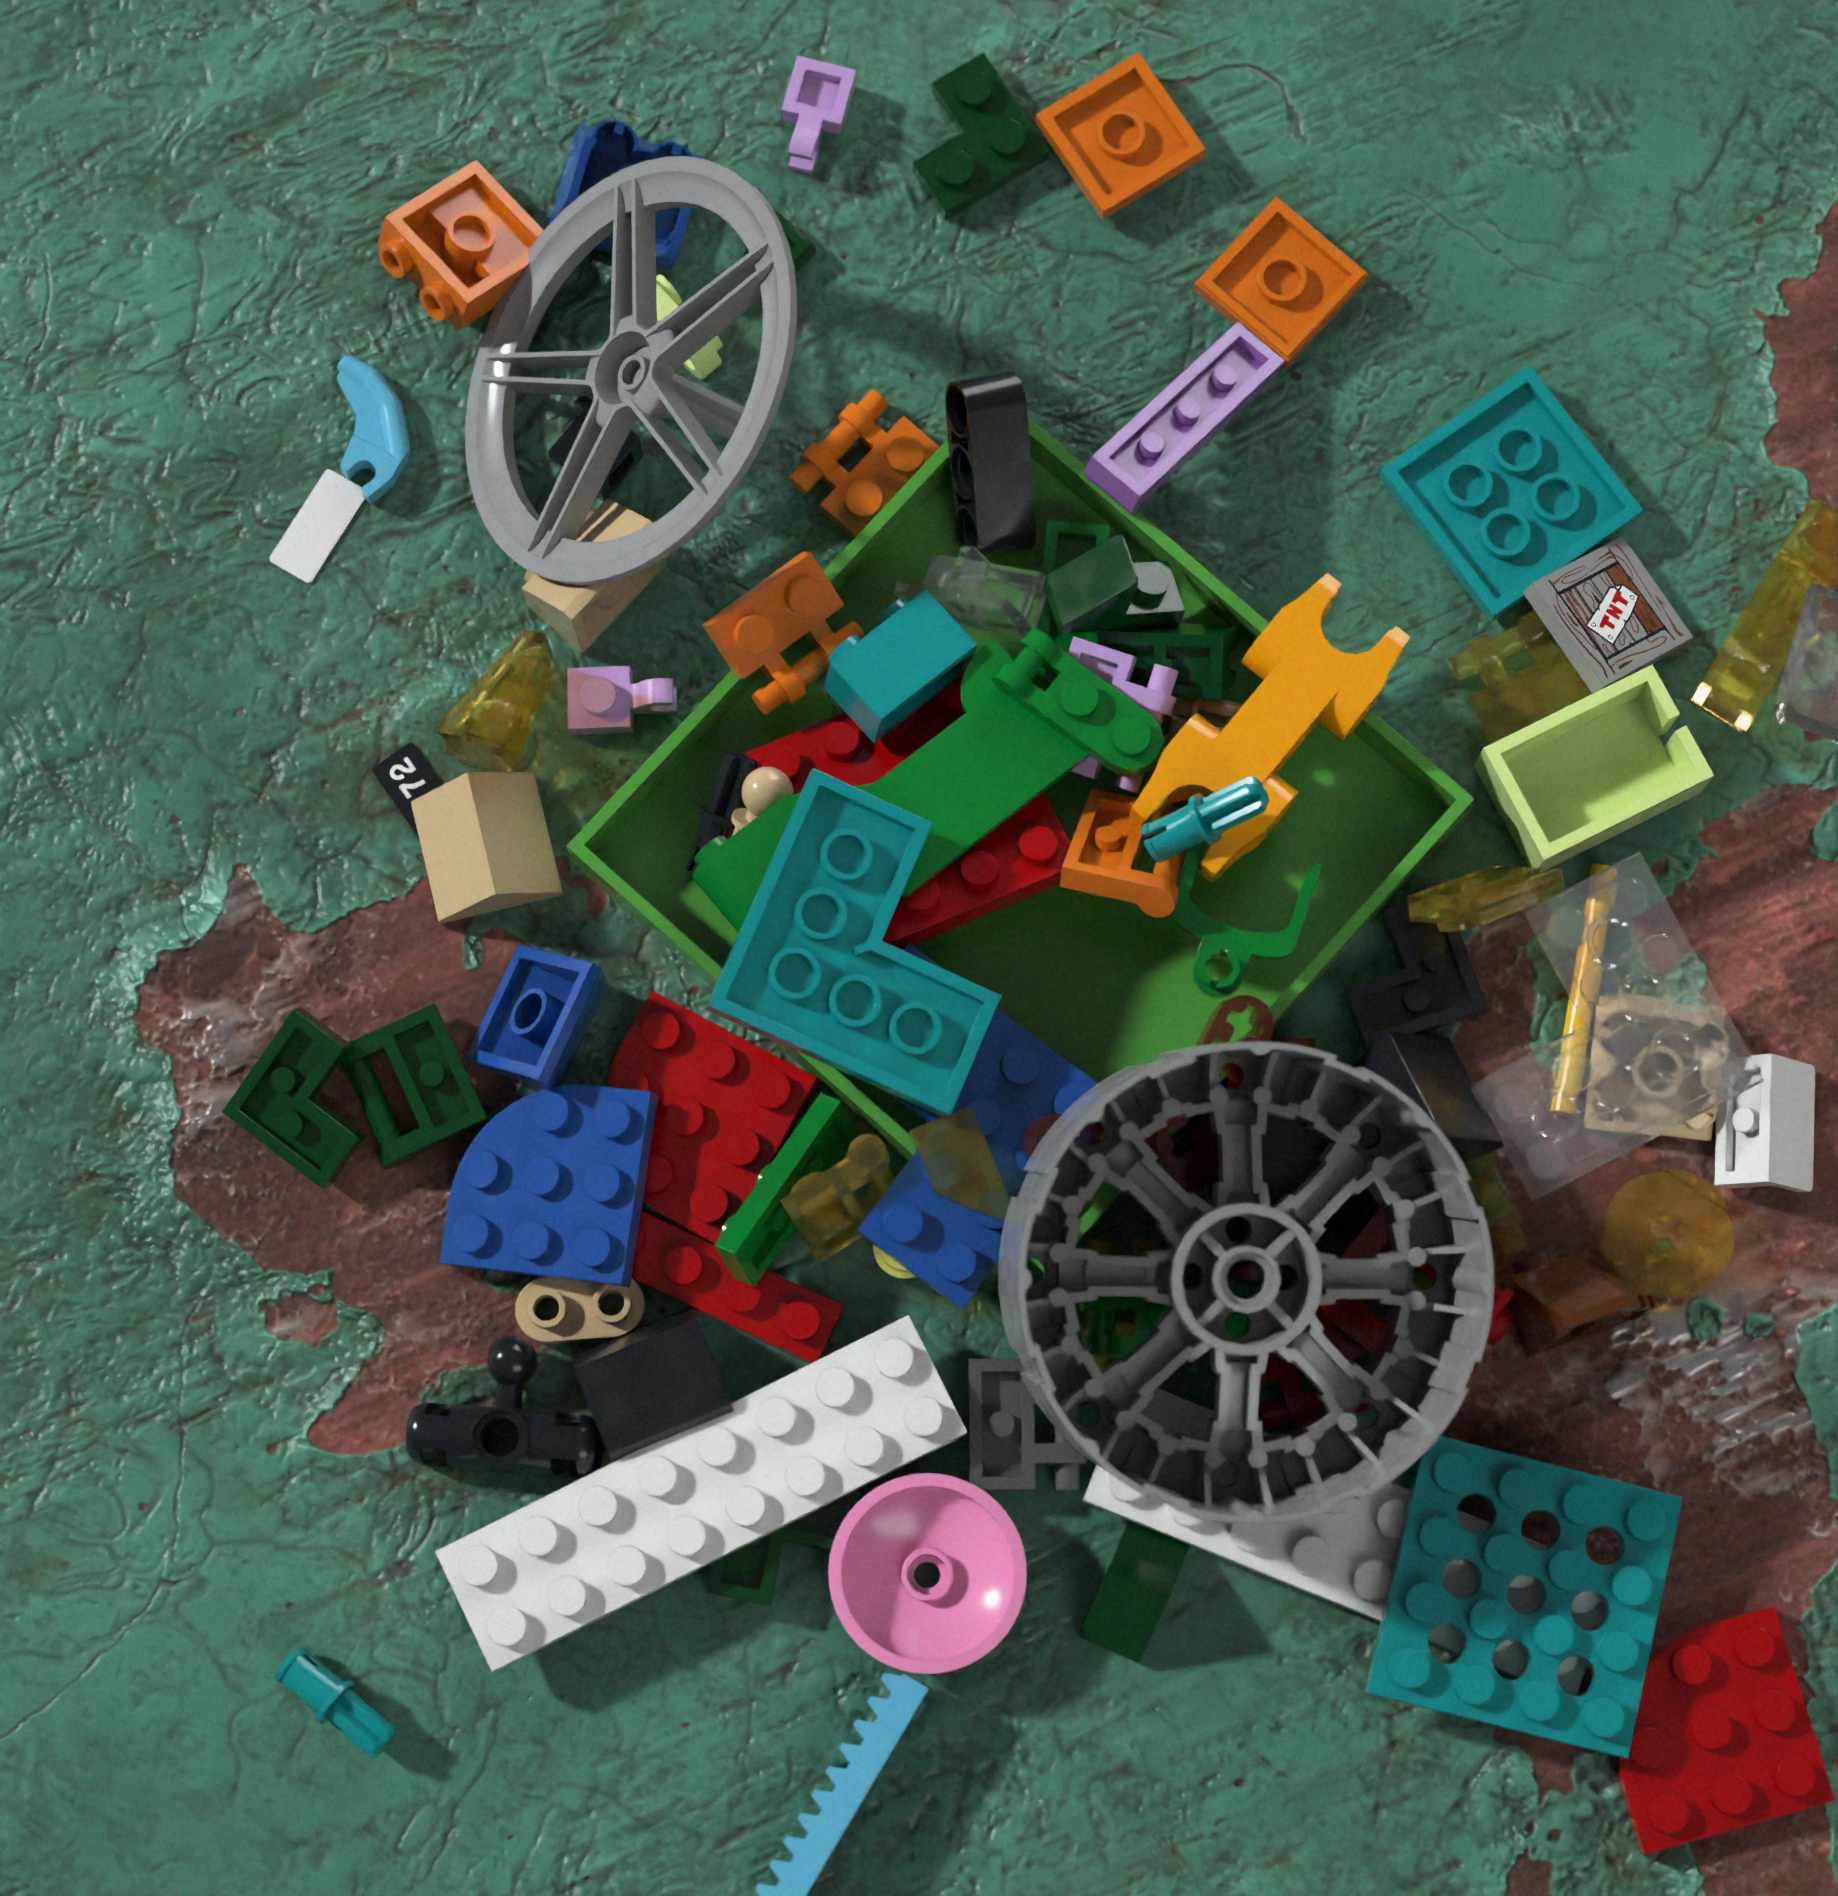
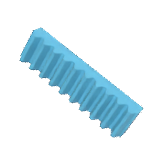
M883 1673L880 1679L891 1693L889 1698L870 1696L867 1700L868 1705L877 1715L874 1722L855 1720L853 1726L863 1738L861 1745L841 1744L839 1749L849 1761L848 1767L846 1769L832 1766L827 1767L825 1772L836 1787L833 1792L814 1789L811 1796L822 1809L820 1814L804 1812L799 1814L797 1819L808 1834L805 1838L786 1836L783 1843L794 1857L792 1861L773 1859L769 1866L780 1881L778 1884L758 1883L755 1890L760 1896L808 1895L928 1693L929 1688L904 1673L902 1676Z

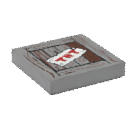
M1623 535L1537 580L1523 592L1592 694L1684 647L1693 638Z

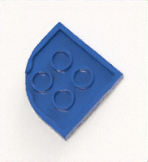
M563 1085L553 1087L551 1091L543 1089L529 1094L499 1112L477 1134L458 1166L448 1202L439 1263L452 1267L630 1288L658 1095L651 1091L594 1085Z

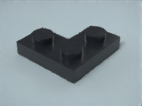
M1444 889L1384 909L1381 915L1402 970L1347 988L1343 993L1365 1053L1388 1031L1420 1035L1483 1014L1488 1009Z

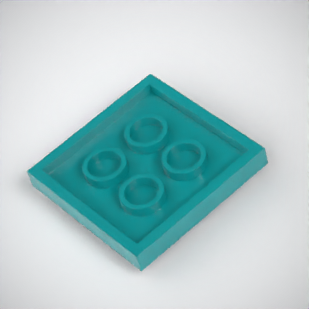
M1530 365L1381 468L1378 475L1381 482L1490 623L1524 600L1526 597L1523 592L1532 583L1592 552L1640 518L1644 511Z

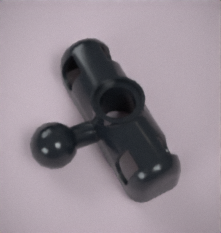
M514 1335L502 1337L495 1341L489 1349L486 1359L487 1368L492 1378L498 1382L496 1407L425 1402L415 1406L408 1417L405 1436L406 1451L412 1460L421 1465L583 1478L599 1470L601 1466L603 1440L592 1416L522 1409L523 1384L530 1381L538 1365L535 1349L531 1343L522 1337ZM433 1409L451 1411L450 1416L425 1415L427 1410ZM556 1419L581 1421L580 1427L554 1424ZM512 1422L519 1431L517 1447L506 1456H494L489 1448L488 1441L491 1431L501 1423ZM421 1448L446 1450L447 1462L423 1459ZM551 1458L576 1460L577 1472L553 1470Z

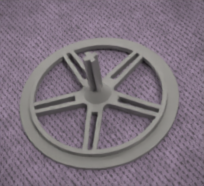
M669 156L646 160L608 176L581 194L546 227L528 250L529 265L497 302L481 340L471 377L465 418V453L472 494L483 523L497 545L523 568L546 579L572 585L608 583L641 572L668 557L702 529L725 504L750 468L773 423L785 389L795 343L797 287L793 259L781 222L769 202L758 189L736 172L707 159L689 156ZM671 208H697L718 214L739 234L749 253L657 323L655 212ZM613 233L610 334L607 341L598 350L527 352L534 333L559 288L576 266L598 244ZM762 298L763 331L760 356L752 389L745 407L674 373L680 365ZM588 368L585 380L520 377L522 369ZM518 392L592 396L593 403L539 517L523 489L515 459L513 424L516 394ZM668 411L710 469L707 475H705L662 420ZM640 419L694 487L693 491L659 520L637 532L608 541H576L575 539L634 422ZM702 426L730 439L722 453L716 448Z

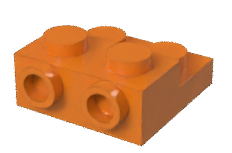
M475 160L386 215L377 246L379 247L380 261L386 271L395 278H402L406 275L420 290V301L427 314L439 322L447 318L460 331L495 308L499 299L529 265L528 250L544 230L487 170Z

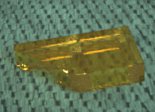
M972 1106L952 1113L947 1118L942 1117L909 1131L930 1181L933 1193L999 1221H1005L1010 1199Z

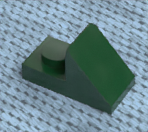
M1122 534L1109 538L1046 575L1043 583L1060 634L1179 626L1185 613L1169 562L1133 563Z

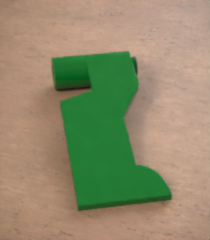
M994 637L978 650L964 672L960 689V702L965 714L878 781L854 786L933 823L901 898H907L1089 757L1086 752L996 687L992 681L993 676L1004 663L1012 664L1014 660ZM800 793L783 797L728 840L724 835L714 838L694 858L698 867L693 872L692 879L738 933Z

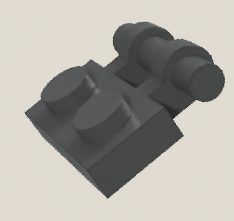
M968 1359L970 1483L985 1492L1035 1491V1465H1053L1055 1491H1081L1080 1465L1087 1464V1457L1069 1443L1055 1427L1054 1443H1035L1034 1406L1038 1405L1020 1373L1025 1372L1020 1359ZM1086 1401L1080 1403L1075 1410V1418L1079 1424V1407L1086 1406Z

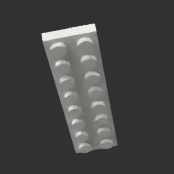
M907 1315L731 1403L734 1411L639 1449L435 1551L491 1671L496 1672L967 1435L968 1432L910 1316Z
M1158 1388L1152 1392L1155 1396L1140 1412L1141 1414L1164 1427L1162 1432L1174 1436L1175 1432H1179L1185 1435L1205 1438L1208 1418H1214L1213 1410ZM1263 1431V1436L1271 1435ZM1223 1461L1219 1468L1214 1469V1479L1219 1485L1228 1486L1237 1479L1238 1469L1232 1461ZM1096 1465L1082 1502L1381 1622L1410 1490L1389 1482L1360 1500L1352 1497L1331 1506V1512L1318 1516L1280 1523H1231L1202 1518L1178 1511L1153 1494L1151 1498L1142 1495ZM1457 1509L1459 1523L1465 1530L1471 1533H1481L1490 1524V1522ZM1523 1536L1525 1542L1535 1549L1543 1550L1548 1547ZM1455 1559L1451 1561L1443 1572L1445 1589L1454 1597H1468L1473 1593L1477 1585L1476 1571L1464 1560ZM1520 1575L1509 1584L1507 1599L1510 1606L1516 1612L1528 1615L1538 1608L1541 1601V1591L1535 1580L1528 1576ZM1591 1592L1580 1593L1572 1603L1571 1613L1573 1620L1584 1630L1593 1631L1597 1629L1605 1617V1607L1601 1599ZM1441 1624L1434 1628L1429 1636L1428 1642L1461 1654L1463 1640L1460 1633L1454 1627ZM1506 1640L1495 1649L1493 1665L1495 1669L1518 1678L1526 1669L1527 1656L1524 1649L1518 1643ZM1569 1657L1565 1659L1557 1672L1560 1687L1571 1696L1577 1695L1587 1668V1664L1580 1658Z

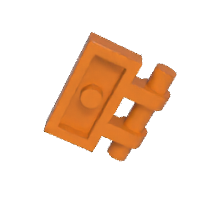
M871 389L858 404L850 402L837 416L840 423L820 444L813 442L800 455L802 463L788 477L789 482L804 495L819 480L830 487L833 491L821 502L820 512L851 539H854L940 448L905 416H902L887 433L882 430L875 421L889 407V403L874 389ZM859 440L870 451L848 473L837 461Z
M804 551L702 624L736 677L745 679L758 668L762 670L769 682L751 694L757 707L765 715L784 702L792 705L806 694L805 686L828 670L830 654L844 640L852 635H857L860 639L866 636L855 621H851L836 633L832 632L825 619L845 605L813 554ZM805 635L814 649L789 667L780 652Z

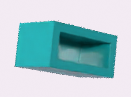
M927 589L910 602L905 598H900L892 603L877 619L876 624L878 627L862 639L857 635L848 637L834 649L828 658L830 664L824 689L874 744L962 676L974 656L977 644Z

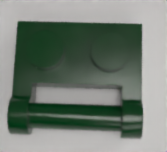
M435 1003L349 1042L352 1046L337 1066L339 1072H347L380 1145V1148L376 1150V1154L383 1170L403 1165L419 1154L489 1122ZM385 1052L420 1128L403 1135L370 1062L374 1057Z

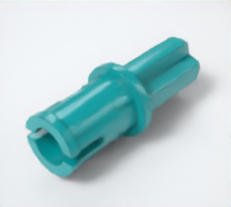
M1248 776L1206 797L1197 793L1189 798L1188 805L1153 822L1144 824L1141 829L1142 836L1154 835V837L1144 840V845L1152 858L1162 863L1170 857L1203 841L1214 844L1221 839L1223 831L1263 813L1269 803L1268 793L1263 788L1260 780L1254 776Z
M300 1646L298 1650L295 1649L277 1670L274 1679L296 1694L308 1707L316 1712L315 1720L319 1724L323 1725L329 1721L369 1756H378L392 1742L396 1734L393 1725L353 1692L356 1684L350 1679L343 1681L336 1674H333L308 1652L304 1646Z

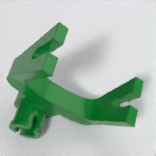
M1203 841L1190 848L1178 884L1179 897L1171 917L1181 930L1201 940L1193 964V980L1196 987L1204 995L1216 999L1233 995L1243 983L1251 957L1264 960H1281L1294 953L1323 865L1310 861L1288 927L1275 933H1257L1221 923L1200 911L1190 899V893L1208 842ZM1214 959H1223L1230 964L1232 971L1227 978L1214 981L1207 973L1206 967L1208 963Z

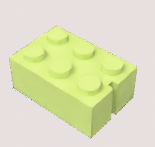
M1653 664L1482 749L1474 764V768L1533 876L1700 794L1713 778L1714 774L1687 725L1676 730L1665 746L1661 742L1659 737L1669 731L1680 713Z

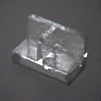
M963 546L957 558L932 553L922 584L898 580L894 593L899 598H905L910 602L927 589L962 628L1022 639L1031 628L1037 627L1047 598L1043 584L1046 576L1042 572L991 564L977 548L971 546Z

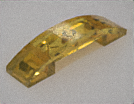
M1815 496L1811 497L1689 701L1691 705L1743 735L1747 732L1776 683L1777 677L1831 586L1838 578L1837 509Z

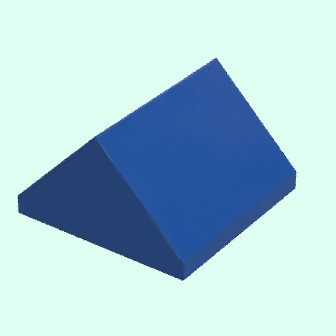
M518 944L465 1059L536 1092L543 1089L551 1091L553 1087L562 1086L609 986L602 968L592 962Z

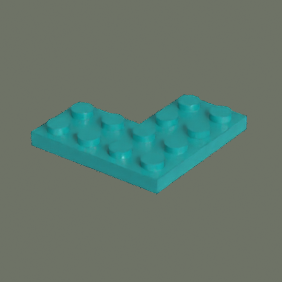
M813 768L806 779L705 1010L947 1118L954 1109L1002 995L882 941L933 823Z

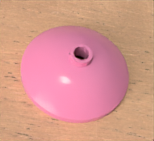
M935 1473L912 1474L890 1480L876 1487L859 1500L849 1511L836 1533L831 1548L828 1569L831 1599L841 1624L854 1642L877 1661L901 1671L917 1674H939L954 1671L978 1661L994 1649L1007 1635L1020 1612L1027 1584L1026 1556L1020 1535L1013 1521L1001 1505L988 1493L965 1480L953 1476ZM923 1563L933 1564L937 1567L940 1574L939 1582L931 1588L919 1586L914 1579L915 1569Z

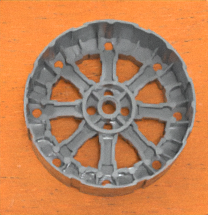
M1260 1041L1189 1046L1156 1054L1157 1060L1144 1065H1129L1112 1074L1075 1101L1043 1136L1023 1169L1028 1173L1018 1196L1011 1197L1002 1230L998 1264V1287L1004 1329L1009 1347L1017 1351L1025 1372L1020 1373L1039 1408L1061 1435L1079 1452L1130 1488L1148 1498H1151L1153 1494L1178 1511L1211 1520L1231 1523L1266 1524L1310 1518L1331 1512V1506L1352 1497L1360 1500L1394 1480L1430 1448L1460 1408L1469 1391L1465 1386L1475 1362L1481 1363L1491 1325L1494 1299V1264L1488 1225L1482 1206H1476L1467 1181L1471 1180V1177L1452 1144L1440 1128L1413 1100L1382 1077L1364 1067L1352 1068L1336 1061L1337 1055L1300 1045ZM1225 1064H1236L1242 1070L1243 1080L1235 1089H1227L1219 1081V1071ZM1209 1112L1212 1134H1217L1219 1182H1213L1210 1205L1195 1193H1187L1155 1162L1158 1157L1144 1141L1148 1136L1168 1126L1166 1120L1178 1115L1180 1118H1188ZM1267 1114L1284 1119L1300 1120L1306 1123L1305 1128L1328 1143V1146L1318 1158L1321 1164L1293 1194L1286 1193L1272 1205L1270 1204L1268 1185L1263 1183L1261 1135L1266 1134ZM1100 1122L1104 1130L1101 1141L1095 1145L1085 1144L1080 1139L1079 1132L1087 1123ZM1365 1123L1375 1125L1380 1133L1378 1144L1371 1149L1362 1148L1358 1143L1361 1137L1358 1128ZM1103 1180L1107 1181L1118 1191H1126L1157 1222L1154 1227L1169 1245L1168 1248L1143 1251V1256L1098 1255V1251L1075 1248L1082 1223L1078 1216L1084 1202L1092 1200ZM1367 1187L1375 1201L1381 1204L1388 1221L1385 1227L1390 1251L1374 1253V1258H1336L1335 1254L1318 1252L1315 1244L1326 1230L1323 1225L1352 1194L1358 1195ZM1235 1216L1242 1217L1248 1226L1245 1238L1238 1242L1231 1241L1225 1232L1227 1222ZM1029 1259L1038 1260L1044 1268L1042 1280L1035 1285H1031V1273L1026 1269V1260ZM1248 1259L1257 1271V1282L1250 1293L1245 1296L1236 1297L1227 1286V1273L1235 1262ZM1194 1263L1200 1270V1281L1195 1287L1185 1289L1182 1281L1185 1264ZM1425 1263L1433 1268L1435 1280L1429 1288L1419 1289L1412 1282V1271L1415 1267ZM1286 1264L1292 1269L1294 1279L1288 1288L1279 1290L1281 1283L1279 1265ZM1098 1296L1143 1297V1300L1168 1305L1153 1324L1156 1328L1154 1332L1122 1361L1116 1358L1101 1370L1098 1368L1089 1350L1082 1347L1076 1332L1081 1329L1074 1302L1098 1300ZM1336 1299H1374V1302L1389 1304L1384 1325L1386 1333L1379 1349L1372 1353L1363 1369L1357 1363L1347 1361L1322 1333L1324 1327L1315 1316L1318 1306L1335 1304ZM1234 1311L1242 1312L1247 1321L1244 1332L1238 1336H1230L1224 1327L1227 1315ZM1209 1350L1211 1371L1216 1373L1214 1418H1208L1205 1438L1185 1435L1179 1432H1175L1173 1436L1162 1432L1164 1427L1153 1422L1140 1412L1155 1396L1152 1392L1184 1362H1193ZM1274 1352L1282 1360L1289 1363L1292 1362L1318 1390L1315 1395L1324 1406V1409L1301 1424L1302 1427L1293 1432L1263 1436L1262 1421L1258 1419L1260 1374H1265L1268 1354ZM1093 1401L1099 1407L1100 1417L1094 1425L1082 1426L1075 1418V1410L1080 1403ZM1362 1403L1371 1404L1377 1413L1375 1423L1366 1429L1357 1426V1419L1353 1414L1354 1410ZM1223 1461L1234 1462L1238 1469L1237 1479L1228 1486L1219 1485L1214 1479V1469L1219 1468Z

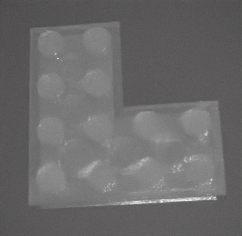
M1640 851L1524 912L1584 1026L1477 1081L1471 1086V1090L1482 1110L1492 1119L1503 1140V1149L1532 1202L1764 1082Z

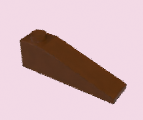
M1548 1251L1513 1263L1512 1268L1515 1275L1508 1277L1500 1284L1502 1290L1509 1288L1515 1293L1514 1302L1509 1307V1310L1517 1315L1514 1324L1527 1358L1646 1316L1659 1308L1653 1294L1572 1256L1551 1261Z

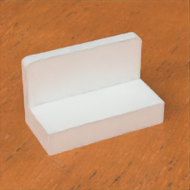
M1772 1053L1724 1058L1719 1063L1717 1099L1719 1103L1716 1116L1714 1185L1728 1189L1775 1186L1795 1192H1811L1813 1189L1814 1066Z

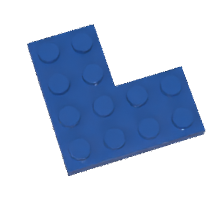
M910 943L903 950L942 968ZM996 1008L949 1117L944 1118L891 1094L934 1128L856 1232L962 1310L999 1261L1001 1235L1011 1197H1017L1028 1173L1023 1169L1031 1154L1055 1121L1075 1101L1098 1083ZM1100 1122L1087 1123L1079 1132L1080 1139L1085 1144L1100 1125Z

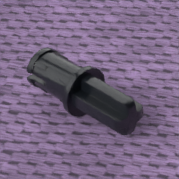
M728 752L722 759L708 806L702 805L698 810V814L702 819L694 847L685 867L687 871H692V874L698 867L694 858L707 843L720 835H724L727 840L732 837L735 828L731 821L733 811L737 808H745L741 793L743 782L752 771L758 768L757 761L750 756L738 752Z

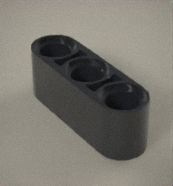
M1013 371L952 381L946 389L945 408L955 530L959 547L964 557L969 561L1030 550L1034 546L1036 539L1027 403L1023 385L1018 375Z

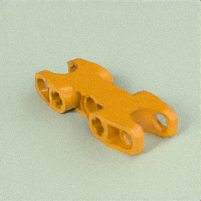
M1329 573L1320 578L1300 597L1282 607L1248 649L1241 664L1263 681L1223 730L1220 731L1200 714H1194L1162 751L1155 771L1131 808L1129 819L1142 828L1144 824L1153 822L1172 803L1189 800L1191 796L1197 793L1206 797L1248 776L1257 777L1269 796L1267 809L1263 813L1223 831L1221 839L1210 846L1197 872L1211 883L1218 879L1241 857L1257 848L1299 795L1295 788L1277 775L1283 765L1318 723L1342 742L1346 740L1376 704L1389 673L1411 638L1399 627L1395 626L1369 651L1350 654L1343 653L1332 647L1323 635L1321 620L1332 607V603L1338 596V590L1342 584Z

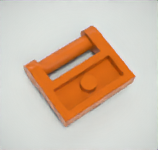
M1091 788L1062 866L1060 887L1086 892L1093 896H1104L1136 903L1141 911L1151 917L1163 918L1169 916L1173 912L1179 897V889L1176 882L1188 849L1162 863L1156 861L1153 873L1134 870L1144 843L1143 841L1146 838L1142 836V828L1129 819L1131 808L1138 798ZM1170 805L1155 820L1182 807Z

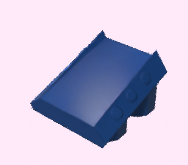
M615 119L605 120L596 127L580 124L569 147V156L546 227L581 194L603 179L626 167L646 160L669 156H689L705 159V157L691 154L687 147L672 141L663 142L658 145L640 140L630 125ZM671 208L655 212L656 266L670 270L673 269L691 208ZM613 233L594 249L612 254Z

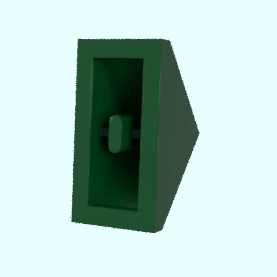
M1128 1520L1078 1637L1139 1663L1168 1602L1190 1545Z

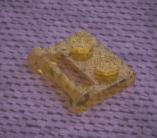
M862 1134L857 1136L848 1147L847 1158L825 1172L817 1171L806 1175L793 1186L791 1194L780 1200L819 1264L863 1237L856 1232L898 1176L892 1173L888 1165L889 1152L887 1147L876 1135ZM868 1182L870 1185L869 1195L858 1202L853 1191Z

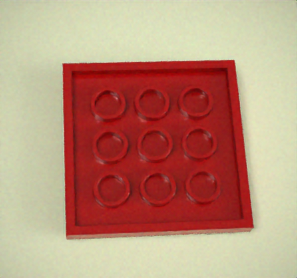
M963 675L875 744L845 712L743 754L755 759L758 763V768L774 767L784 772L792 783L793 794L801 793L806 779L813 768L852 786L876 782L965 714L960 702ZM1044 793L1036 797L907 898L900 897L882 941L903 950L908 943L915 945L1059 885L1062 866L1071 842Z

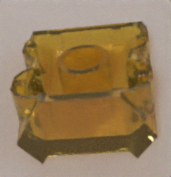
M523 630L437 725L433 732L441 735L447 746L443 754L467 766L494 772H511V770L514 771L517 768L527 745L530 726L535 714L543 704L556 668L546 634L538 630Z

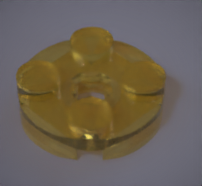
M1684 1170L1653 1171L1631 1179L1610 1200L1602 1220L1600 1250L1619 1279L1653 1294L1655 1299L1680 1300L1703 1290L1721 1275L1732 1255L1734 1235L1731 1232V1222L1726 1213L1728 1208L1725 1201L1710 1183ZM1672 1218L1680 1224L1676 1234L1684 1242L1680 1249L1670 1245L1663 1251L1654 1244L1656 1235L1650 1231L1653 1221L1663 1225Z

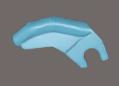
M347 355L338 363L337 369L340 372L337 375V382L356 416L354 435L351 437L340 467L342 474L348 480L361 469H369L375 473L373 480L361 488L363 497L370 504H373L394 486L409 458L411 449L402 401L377 368L352 355Z

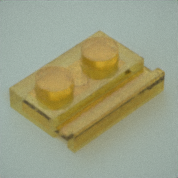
M1489 866L1407 896L1410 921L1437 923L1438 930L1441 932H1456L1471 929L1476 925L1486 924L1565 894L1562 869L1554 868L1540 873V868Z

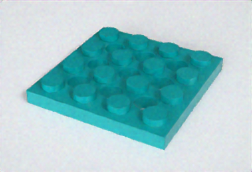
M1439 1436L1430 1448L1416 1461L1365 1693L1619 1758H1628L1683 1497ZM1467 1495H1476L1483 1498L1491 1509L1490 1524L1481 1533H1471L1465 1530L1458 1521V1505ZM1532 1511L1545 1513L1551 1518L1555 1526L1554 1539L1543 1550L1529 1546L1521 1533L1523 1519ZM1596 1527L1610 1530L1618 1540V1555L1607 1566L1596 1564L1589 1558L1586 1552V1538ZM1455 1559L1468 1562L1477 1574L1476 1588L1466 1598L1452 1596L1443 1584L1444 1569ZM1520 1575L1528 1576L1535 1580L1541 1591V1601L1538 1608L1528 1615L1516 1612L1510 1606L1507 1599L1509 1584ZM1582 1592L1596 1594L1605 1607L1604 1620L1593 1631L1580 1628L1572 1617V1603ZM1441 1624L1454 1627L1460 1633L1463 1640V1649L1460 1656L1449 1664L1437 1661L1431 1655L1428 1647V1639L1431 1632ZM1506 1640L1518 1643L1524 1649L1527 1656V1666L1524 1673L1514 1680L1501 1677L1493 1665L1495 1649ZM1569 1657H1577L1583 1660L1591 1672V1683L1588 1689L1579 1696L1567 1694L1558 1683L1557 1672L1559 1666Z

